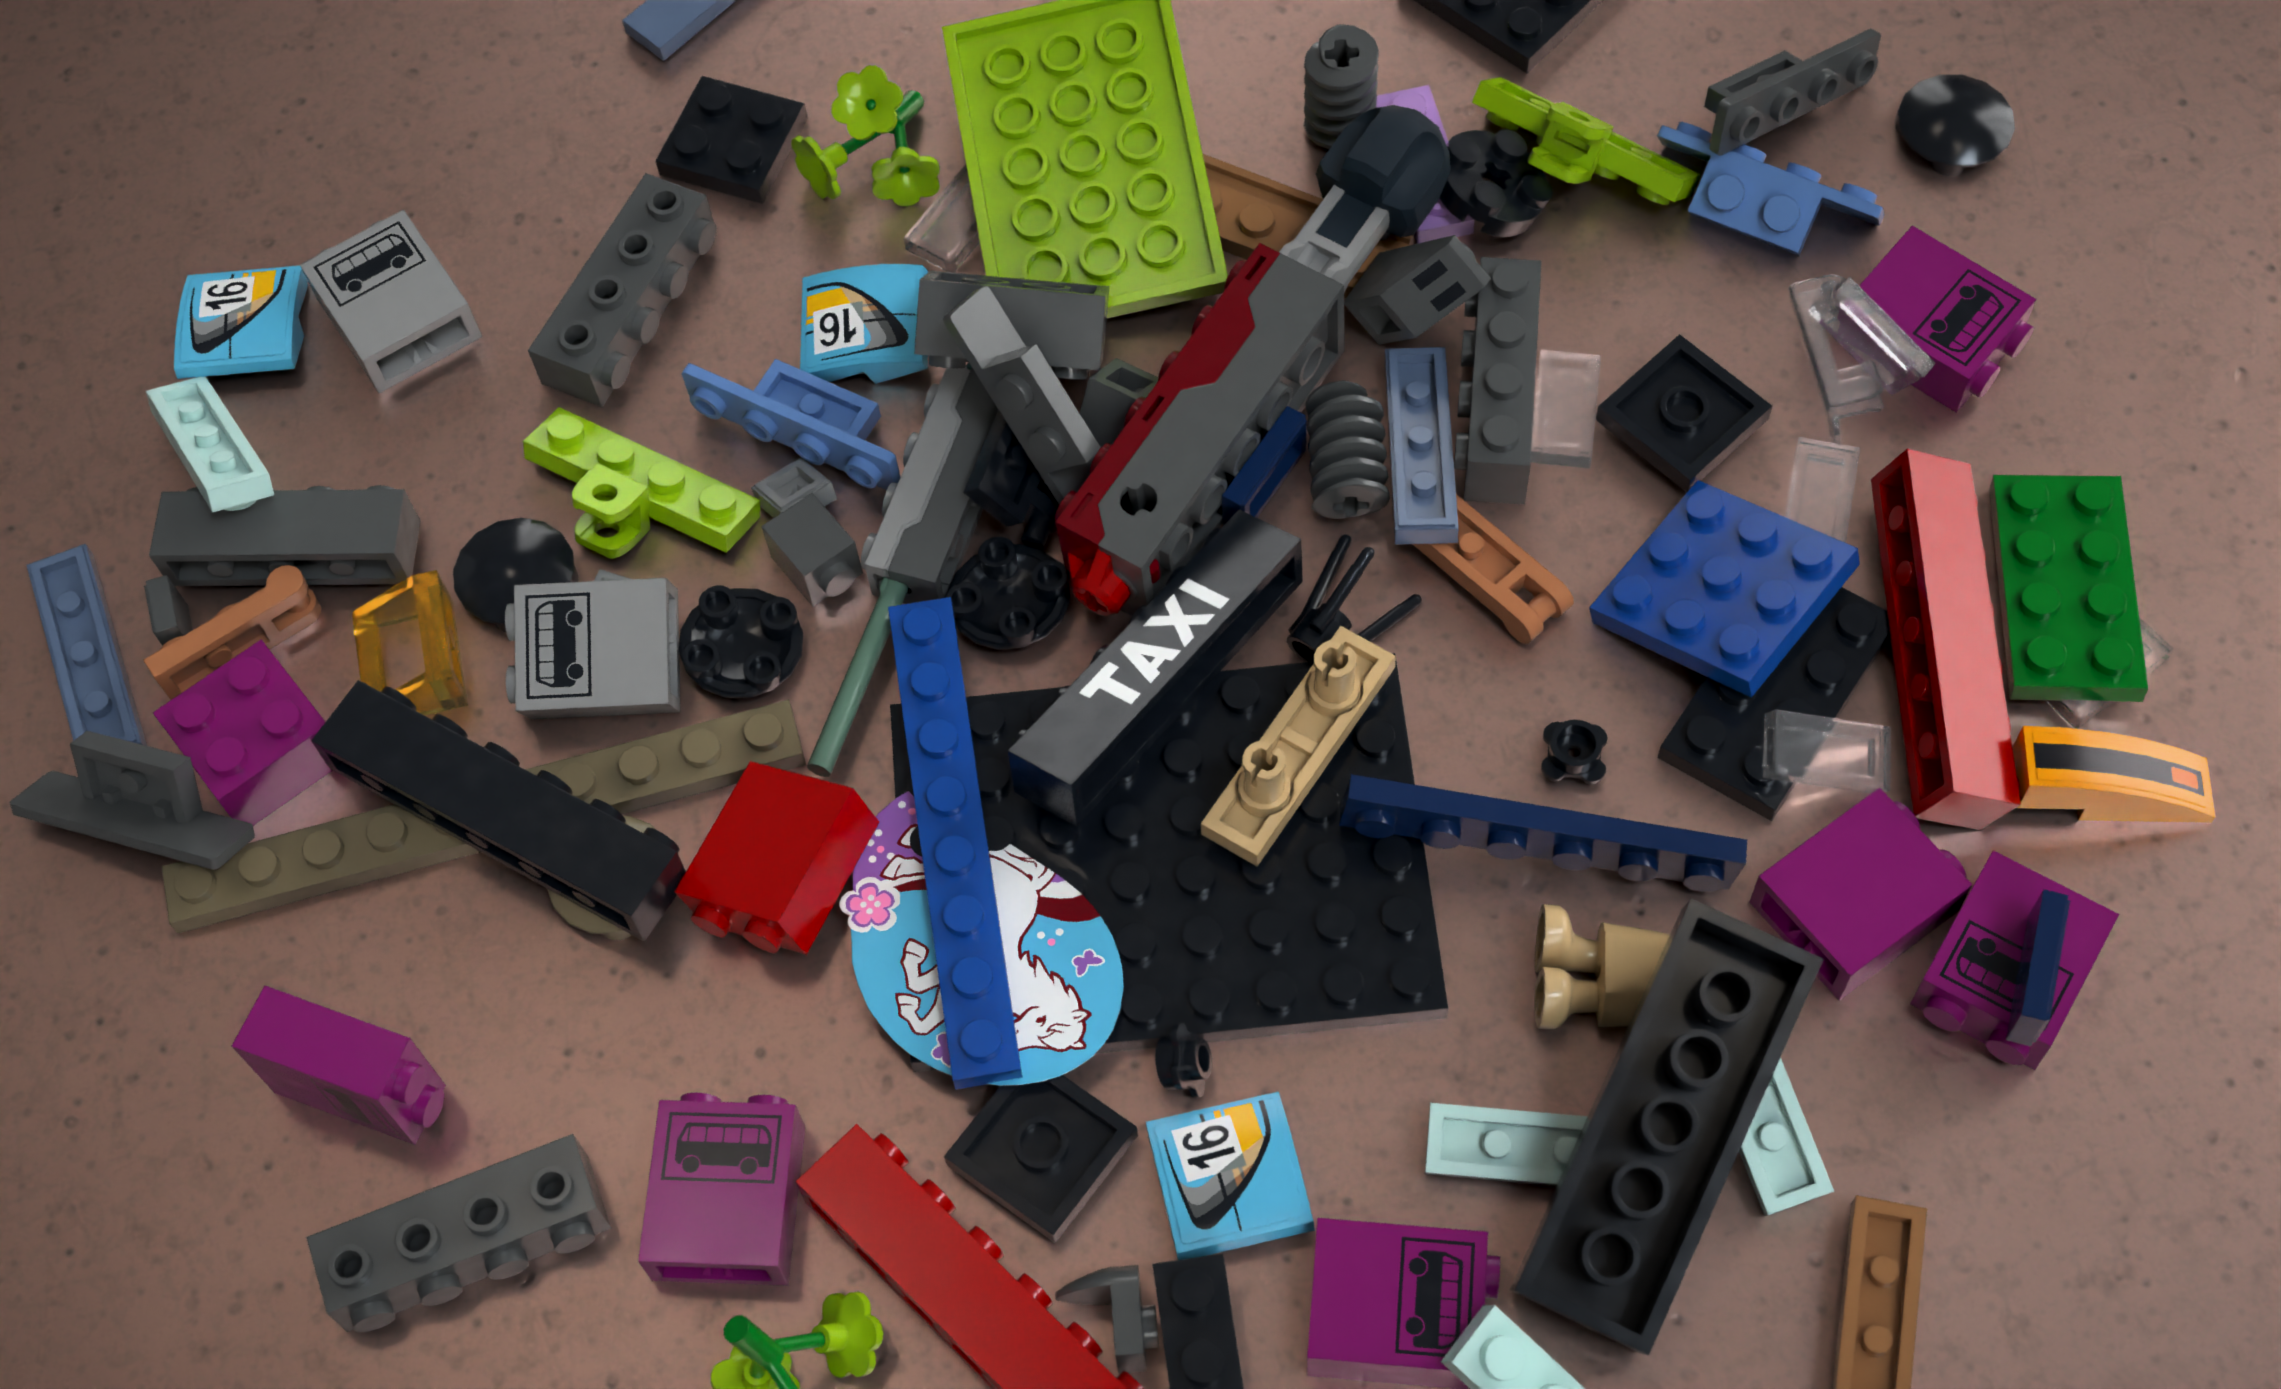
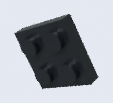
M701 76L655 161L659 175L763 204L792 149L791 140L800 134L808 118L805 103Z
M1679 334L1598 406L1596 421L1685 492H1688L1697 480L1701 481L1769 419L1772 405Z
M1062 1075L1038 1083L1000 1086L946 1153L944 1159L948 1167L1056 1243L1137 1138L1138 1131L1137 1126Z

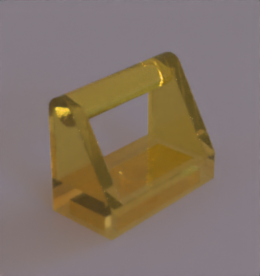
M437 570L412 575L353 611L352 619L361 682L380 692L387 686L379 628L418 619L425 672L395 690L411 700L417 708L416 711L424 716L468 706L453 600Z

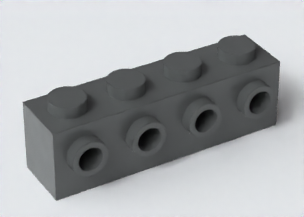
M645 173L528 349L541 384L600 407L604 406L614 389H618L624 384L634 357L643 343H649L657 332L661 315L672 298L676 299L682 294L690 270L699 256L706 254L714 243L716 224L714 223L705 194Z
M1481 257L1480 266L1491 279L1485 288L1465 302L1464 317H1476L1475 331H1463L1461 366L1472 367V380L1460 381L1457 417L1469 418L1468 433H1456L1454 469L1466 470L1464 500L1524 505L1526 502L1531 466L1541 260Z
M376 485L366 490H335L325 486H313L307 490H273V496L256 500L248 508L237 511L220 510L216 512L210 510L197 487L190 488L187 491L161 492L149 556L163 576L168 575L174 586L266 585L269 574L274 569L283 565L297 567L302 572L308 585L411 584L421 520L404 489Z
M571 1134L306 1238L327 1314L347 1332L352 1330L356 1332H369L390 1324L396 1317L395 1313L415 1305L433 1306L448 1302L462 1293V1287L487 1277L498 1280L517 1275L529 1266L530 1260L555 1251L564 1254L583 1249L595 1240L596 1234L611 1229L588 1155L574 1134Z

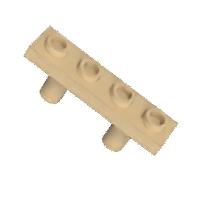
M1340 626L1331 640L1322 643L1316 649L1314 664L1262 738L1251 743L1245 749L1242 756V766L1201 822V835L1253 865L1258 866L1395 669L1396 655Z

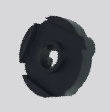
M1502 129L1496 134L1475 130L1455 135L1447 143L1451 171L1439 198L1451 214L1462 222L1469 215L1476 221L1484 223L1480 231L1491 236L1512 237L1526 232L1551 199L1553 189L1547 181L1543 170L1528 163L1527 160L1530 154L1527 152V143L1523 137L1509 129Z

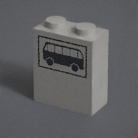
M404 209L384 220L374 223L368 229L334 247L323 250L317 256L300 264L317 300L378 393L387 390L482 337L467 301Z
M667 578L514 585V603L507 604L505 610L507 637L509 641H515V665L508 666L506 692L509 702L516 704V711L532 720L680 712L678 589Z

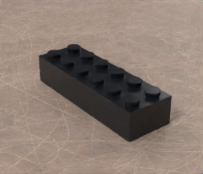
M1692 898L1686 903L1678 915L1510 1291L1638 1353L1650 1354L1824 960L1823 958Z

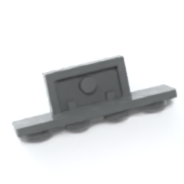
M1870 28L1804 61L1787 51H1783L1709 86L1704 107L1716 114L1709 149L1721 156L1867 84L1878 66L1876 55L1881 34Z
M988 286L980 287L947 313L943 318V322L1060 505L1063 498L1070 491L1078 492L1089 477L1092 461L1101 447L1037 344L1026 346Z
M91 731L84 732L70 743L78 777L50 771L10 801L11 810L15 816L212 870L220 868L255 838L251 823L203 811L190 757Z

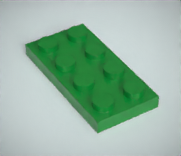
M1993 475L1989 493L2010 700L2143 702L2148 691V681L2121 476Z

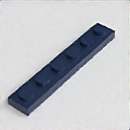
M1353 774L1350 776L1342 799L1339 820L1340 826L1355 828L1358 833L1373 838H1386L1393 834L1421 839L1424 844L1434 848L1450 849L1461 845L1485 849L1490 855L1500 859L1513 860L1528 856L1552 860L1556 866L1567 870H1584L1589 867L1618 871L1620 876L1634 881H1649L1655 878L1680 881L1687 888L1701 892H1713L1720 889L1729 890L1746 865L1747 839Z

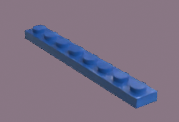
M951 597L890 606L888 610L955 1090L987 1085L986 1083L1022 1078Z

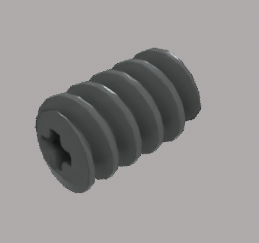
M1338 24L1326 30L1319 41L1311 46L1305 56L1304 129L1309 139L1316 145L1327 149L1331 148L1345 127L1364 112L1376 108L1379 49L1375 39L1370 34L1353 25Z
M1342 380L1327 383L1310 393L1306 401V411L1309 417L1307 431L1310 437L1308 451L1311 457L1309 472L1312 477L1310 491L1314 500L1312 509L1318 515L1332 519H1344L1373 513L1385 507L1390 500L1388 488L1384 486L1389 478L1387 468L1383 465L1387 458V451L1382 444L1385 438V429L1383 424L1380 423L1384 416V409L1380 402L1367 397L1368 394L1364 387L1354 382Z

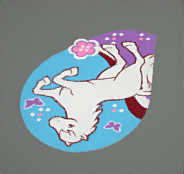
M907 791L894 799L875 816L879 824L853 869V890L848 891L842 896L839 905L842 912L850 915L848 917V925L851 928L852 964L858 986L868 1009L887 1034L906 1052L930 1067L952 1076L923 859L910 846L911 833L918 826L914 796ZM1009 844L1002 850L989 851L1023 1077L986 1083L999 1086L1024 1085L1056 1078L1079 1067L1092 1058L1105 1044L1114 1029L1121 1009L1124 988L1123 970L1116 944L1097 910L1066 880Z

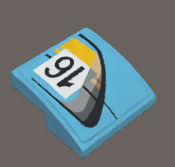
M877 264L842 268L802 278L800 370L828 382L864 372L877 384L928 369V355L914 354L919 280L928 273L927 269L923 265Z
M288 266L187 275L180 300L175 334L174 371L177 379L295 369L304 339L299 313L308 288V282L301 267Z
M1279 1091L1146 1122L1149 1142L1178 1260L1203 1257L1315 1231L1301 1169Z

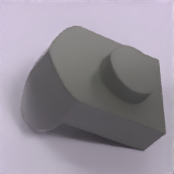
M1138 1265L1109 1267L1097 1270L1070 1282L1055 1293L1057 1301L1089 1305L1112 1304L1115 1358L1119 1374L1122 1371L1128 1373L1147 1371L1145 1349L1159 1348L1155 1304L1142 1305Z

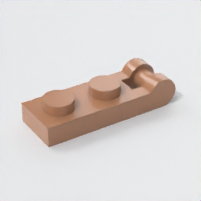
M1456 494L1459 527L1458 543L1413 545L1504 622L1508 632L1517 641L1529 644L1544 630L1543 623L1549 617L1559 618L1573 606V596L1562 581ZM1523 587L1534 596L1527 604L1516 595Z
M283 565L274 569L269 574L266 587L239 603L224 607L214 618L184 636L169 640L159 651L143 659L155 680L170 700H172L262 639L270 650L312 625L321 614V605L314 592L309 589L302 572L297 567Z

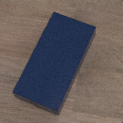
M1287 406L1223 493V526L1239 509L1256 518L1261 514L1306 451V415Z
M2043 889L2028 915L2006 1035L2007 1041L2031 1046L2033 1042L2037 1041L2050 1021L2070 906L2068 895Z

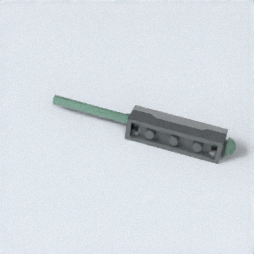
M969 363L965 368H946L940 384L933 383L929 388L924 405V423L919 433L913 432L908 438L903 456L905 468L899 482H892L887 488L882 506L884 518L878 533H870L864 543L861 554V568L866 570L872 595L879 598L808 762L807 768L816 775L829 777L832 773L891 632L888 607L902 605V603L909 604L946 598L949 587L956 572L960 569L983 512V508L963 492L998 412V408Z

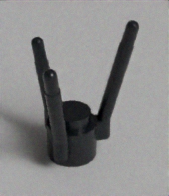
M1347 534L1339 538L1302 613L1288 629L1290 635L1287 637V643L1291 650L1304 662H1314L1316 649L1322 643L1331 640L1340 626L1348 630L1352 628L1350 620L1339 608L1374 557L1373 548L1365 547L1330 598L1326 603L1322 604L1351 544V537ZM1418 594L1410 596L1357 635L1370 642L1418 607L1422 602L1421 596Z

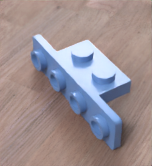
M1679 122L1676 130L1661 125L1657 137L1662 145L1708 162L1689 206L1688 212L1690 215L1800 256L1821 205L1880 226L1884 218L1883 207L1874 204L1877 195L1869 190L1849 183H1844L1841 191L1820 184L1819 181L1822 175L1805 166L1789 162L1786 170L1764 163L1766 154L1745 144L1719 156L1709 149V141L1712 136L1710 132L1685 122Z
M777 359L774 360L754 391L691 363H688L681 373L691 404L696 410L711 419L717 420L723 417L737 423L754 438L763 442L775 440L793 448L800 457L812 464L822 465L826 463L846 472L853 481L866 488L878 486L887 490L892 482L898 483L901 478L896 456L891 451L866 441V438L881 417L878 403Z

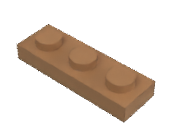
M1858 1195L1854 1197L1850 1208L1832 1389H1911L1927 1208Z

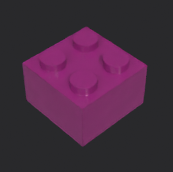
M262 639L153 712L183 755L191 758L193 768L229 816L233 819L251 823L253 826L333 771L311 741L324 725L325 720Z

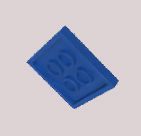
M1697 480L1589 607L1592 622L1752 698L1860 565L1859 552L1857 547Z

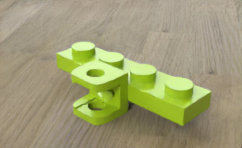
M1502 77L1480 81L1472 103L1488 110L1486 118L1492 123L1510 130H1518V127L1521 126L1537 134L1536 143L1540 146L1532 149L1527 160L1528 163L1565 182L1583 183L1589 181L1593 173L1613 180H1617L1620 175L1638 184L1636 191L1644 198L1659 204L1668 205L1670 200L1676 202L1692 196L1701 174L1612 132L1614 126L1565 102L1553 103Z
M560 407L523 440L524 459L577 483L572 491V504L575 509H581L585 513L575 525V541L611 559L618 558L629 552L650 531V518L725 553L760 518V499ZM602 528H613L618 531L612 537H602L596 534Z

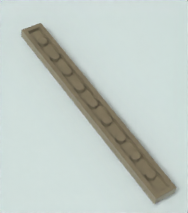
M788 699L525 770L534 775H537L540 770L550 772L571 788L573 792L571 795L588 804L593 799L602 800L621 814L737 784L750 761L783 770L804 766L806 761L793 710ZM394 804L248 843L218 869L212 870L183 861L162 866L169 924L177 933L480 853V851Z

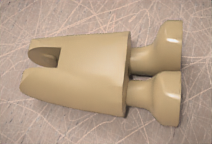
M1542 904L1537 925L1534 963L1535 973H1539L1534 993V1011L1537 1027L1540 1029H1556L1572 1014L1595 1012L1598 1027L1629 1026L1670 934L1601 922L1597 941L1578 936L1573 932L1569 915L1561 906ZM1568 972L1595 973V977L1598 979L1597 981L1577 980Z

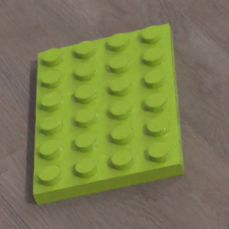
M1057 0L942 27L987 276L1110 286L1107 318L1224 292L1228 273L1171 0Z

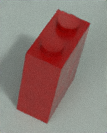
M750 761L677 886L675 893L693 912L691 916L692 922L709 934L724 938L728 932L742 935L754 946L770 953H777L779 948L782 947L807 955L876 830L879 821L852 787Z

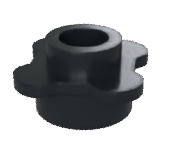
M1568 720L1563 723L1557 721L1546 726L1543 732V740L1548 744V755L1541 765L1542 773L1546 778L1551 781H1560L1564 777L1581 778L1587 784H1596L1604 778L1606 766L1601 761V751L1607 743V734L1603 728L1583 720ZM1573 748L1578 749L1580 755L1572 757L1568 751Z
M1184 1023L1174 1024L1171 1035L1160 1037L1156 1045L1155 1063L1159 1080L1167 1090L1188 1089L1193 1098L1202 1097L1205 1092V1079L1210 1077L1212 1071L1210 1047L1207 1041L1197 1035L1196 1032L1193 1034L1188 1032Z

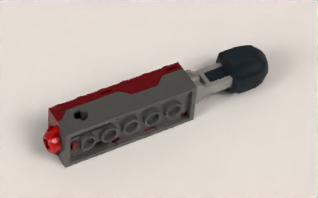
M1396 105L1378 107L1364 112L1344 128L1320 161L1316 172L1323 201L1296 238L1284 245L1279 252L1259 243L1246 262L1240 260L1233 266L1226 279L1224 292L1213 307L1207 305L1200 311L1193 324L1191 337L1180 352L1174 350L1165 359L1158 375L1157 384L1146 398L1141 396L1132 404L1125 418L1124 429L1112 445L1106 443L1099 449L1092 461L1089 477L1078 492L1072 490L1063 498L1055 515V523L1069 582L1072 583L1075 597L1085 607L1103 616L1118 614L1120 610L1133 616L1139 607L1148 605L1166 586L1171 574L1178 567L1185 566L1203 548L1209 534L1214 529L1220 528L1223 524V493L1285 408L1289 406L1302 412L1306 406L1308 395L1322 384L1345 351L1344 292L1348 284L1380 240H1387L1391 234L1400 238L1415 234L1437 203L1451 171L1449 150L1439 127L1421 112Z

